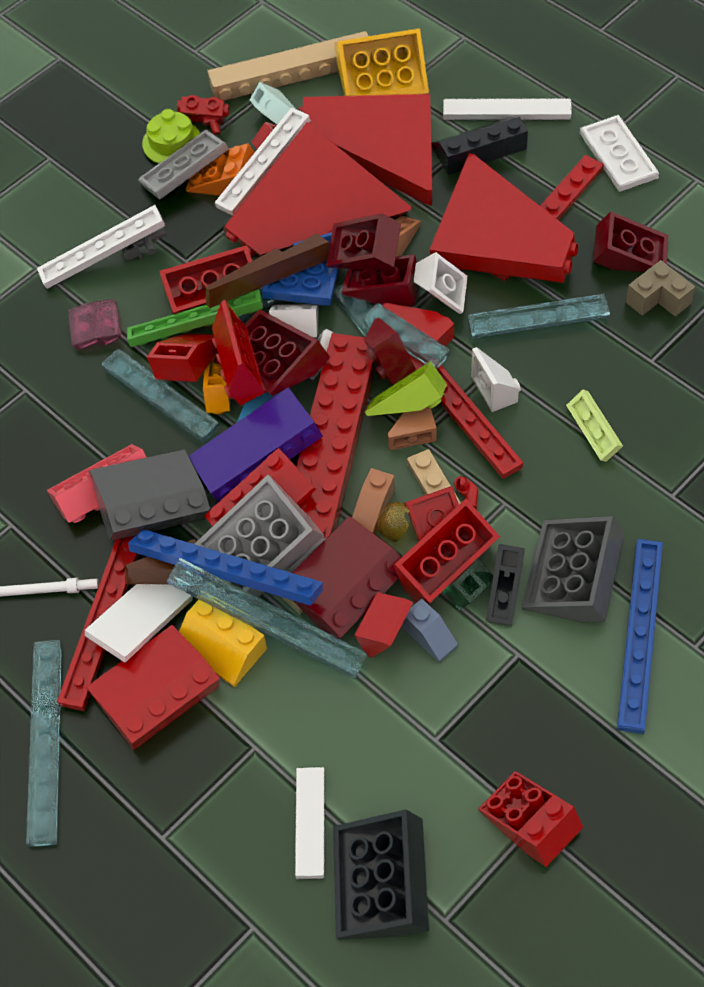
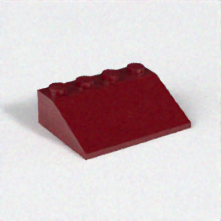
M261 309L245 324L249 332L265 392L272 396L314 376L330 358L316 338ZM215 357V363L220 365V363L217 360V357Z
M349 516L292 572L293 574L323 582V591L311 606L294 602L333 642L341 638L369 609L377 592L384 594L399 577L393 565L401 556L391 546Z

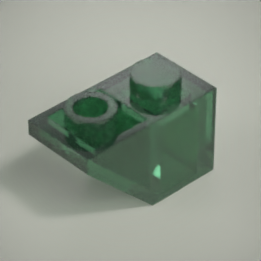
M477 558L443 592L458 609H461L470 604L488 587L494 575Z

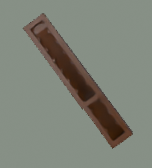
M316 233L284 252L275 248L206 286V305L212 308L224 300H232L327 261L329 241Z

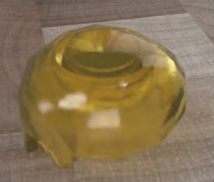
M401 501L389 503L378 516L377 525L379 532L392 542L399 541L409 526V522L405 519L404 514H409L410 510L405 503Z

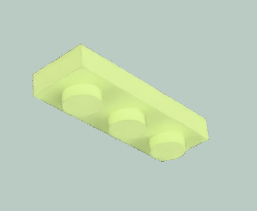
M582 390L566 405L601 461H608L623 447L588 391Z

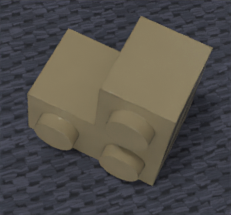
M660 260L628 285L626 303L642 316L659 303L676 317L691 305L695 286Z

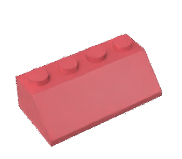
M131 444L51 487L47 492L68 523L71 521L73 523L79 522L91 510H100L89 470L147 457L143 449Z

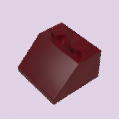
M379 317L376 318L364 339L368 347L365 351L370 360L376 362L378 367L375 370L382 380L386 379L394 385L414 372L416 368L398 333Z

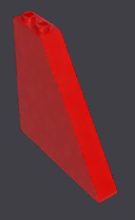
M430 94L303 97V106H299V111L309 115V124L380 182L427 205H432Z
M307 122L227 222L223 231L226 232L225 237L231 242H238L242 246L247 245L252 258L254 256L259 258L275 248L281 252L293 247V243L303 241L316 233L318 235L330 233L333 231L335 223L382 213L394 219L406 215L412 207Z
M469 153L429 251L430 255L435 252L457 269L564 283L566 275L570 274L572 270V258L577 256L578 243H575L574 232L477 156Z

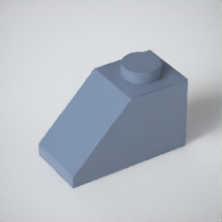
M420 599L410 608L403 621V629L440 663L458 647V643L441 616L423 599Z

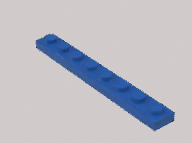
M144 529L128 543L129 551L310 606L323 591V582Z

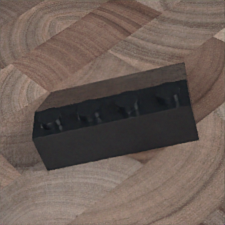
M405 809L333 826L336 938L396 937L428 932L429 920L423 819Z

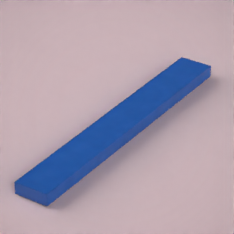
M637 539L617 721L618 731L644 734L663 542Z

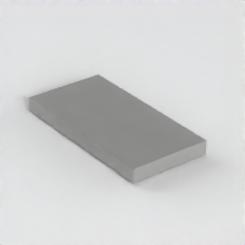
M205 130L138 180L143 187L160 200L227 151L228 147L225 142Z

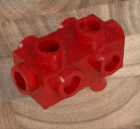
M195 95L182 96V100H178L177 112L186 115L191 122L210 125L213 135L217 136L221 134L219 124L224 125L225 117L229 116V104H225L224 100L217 97L206 99Z

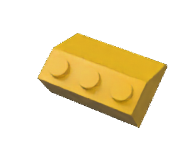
M204 594L187 612L179 630L182 636L202 655L214 672L234 688L267 650L265 636Z

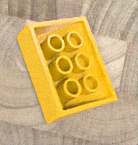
M420 28L342 40L334 43L338 70L345 96L429 93Z

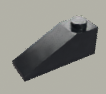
M503 544L498 545L486 621L512 625L526 548Z

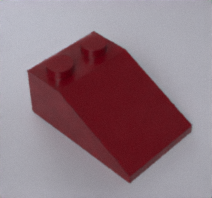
M610 211L596 225L593 262L612 270L646 272L660 260L667 264L669 235Z
M383 213L335 223L333 225L326 266L329 268L380 270L394 267L401 223Z
M415 254L397 256L392 268L380 270L348 269L341 291L342 294L380 305L390 303L407 307L414 306L419 285L414 282L415 266L417 263Z

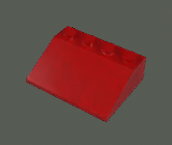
M171 625L147 642L129 660L118 663L89 684L86 689L130 747L135 750L220 686V678L202 655Z

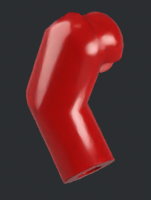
M463 476L457 477L454 480L456 490L477 510L478 487Z

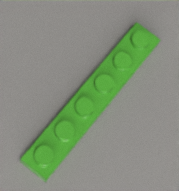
M259 290L227 301L237 316L247 313L253 314L259 309H263L262 296ZM220 304L212 308L204 305L128 327L127 341L130 347L136 345L143 346L150 341L166 339L178 333H187L192 329L202 326H211L215 321Z

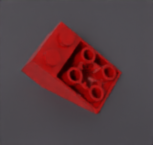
M184 333L157 342L147 356L155 379L197 382L217 352L212 342L214 335Z
M514 771L478 808L489 821L522 851L545 867L583 828L574 806L517 771Z

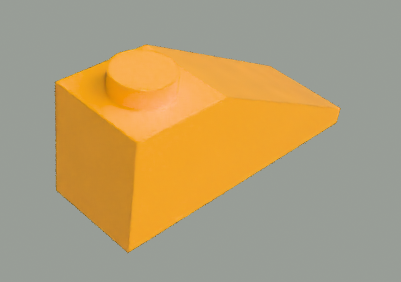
M213 356L204 370L203 393L206 413L223 414L230 411L231 399L224 389V386L227 384L220 373L222 366L215 363L214 359L216 356Z

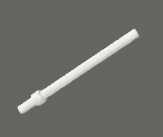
M67 578L66 581L0 586V597L67 591L68 594L79 593L80 590L98 589L99 580L98 578L85 580Z

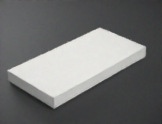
M619 115L580 128V135L596 159L604 164L603 169L619 192L658 179V170Z
M136 584L85 629V636L123 662H126L192 601V594L178 585Z

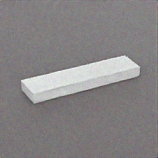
M324 767L297 768L296 879L324 878Z

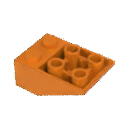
M248 143L229 148L191 176L186 191L220 196L255 151Z

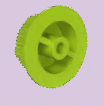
M166 109L161 114L159 113V115L157 114V116L153 117L148 123L147 133L142 142L143 150L149 159L156 163H161L198 136L200 132L186 115Z

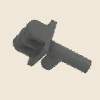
M162 227L121 249L122 253H124V258L131 260L139 256V259H143L139 247L144 245L148 254L154 255L157 250L153 241L166 236L164 228Z

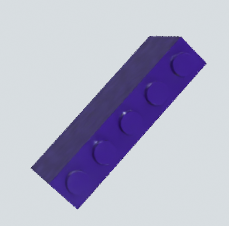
M286 388L188 457L212 496L219 503L278 448L291 459L315 443L323 435L291 390Z

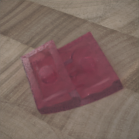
M115 299L90 302L68 310L72 346L76 350L95 342L103 346L121 338L118 307Z

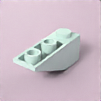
M259 82L250 98L252 104L277 125L291 107L296 109L280 90L262 82Z

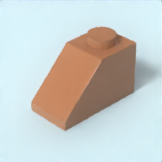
M428 406L421 411L403 412L388 432L389 451L436 441V425L432 411Z

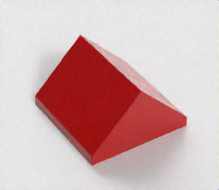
M379 592L376 593L354 635L367 656L372 658L391 647L413 604L412 601Z

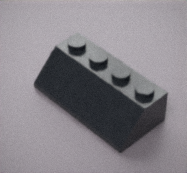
M519 116L510 117L432 142L431 146L447 175L462 171L469 153L474 154L486 163L526 150L528 130Z

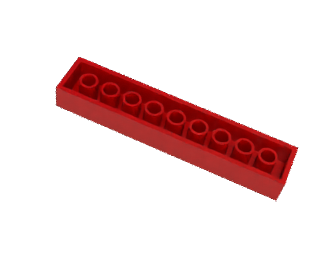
M331 333L327 349L330 358L323 365L310 417L323 437L300 452L296 466L317 489L299 507L320 529L325 539L338 527L377 365L375 361L372 362L365 351L368 349L364 341L365 337Z

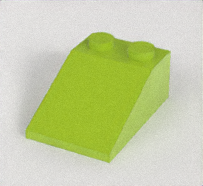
M430 361L374 397L365 413L367 416L421 411L427 406L431 409L442 401L440 398L444 395L447 384Z

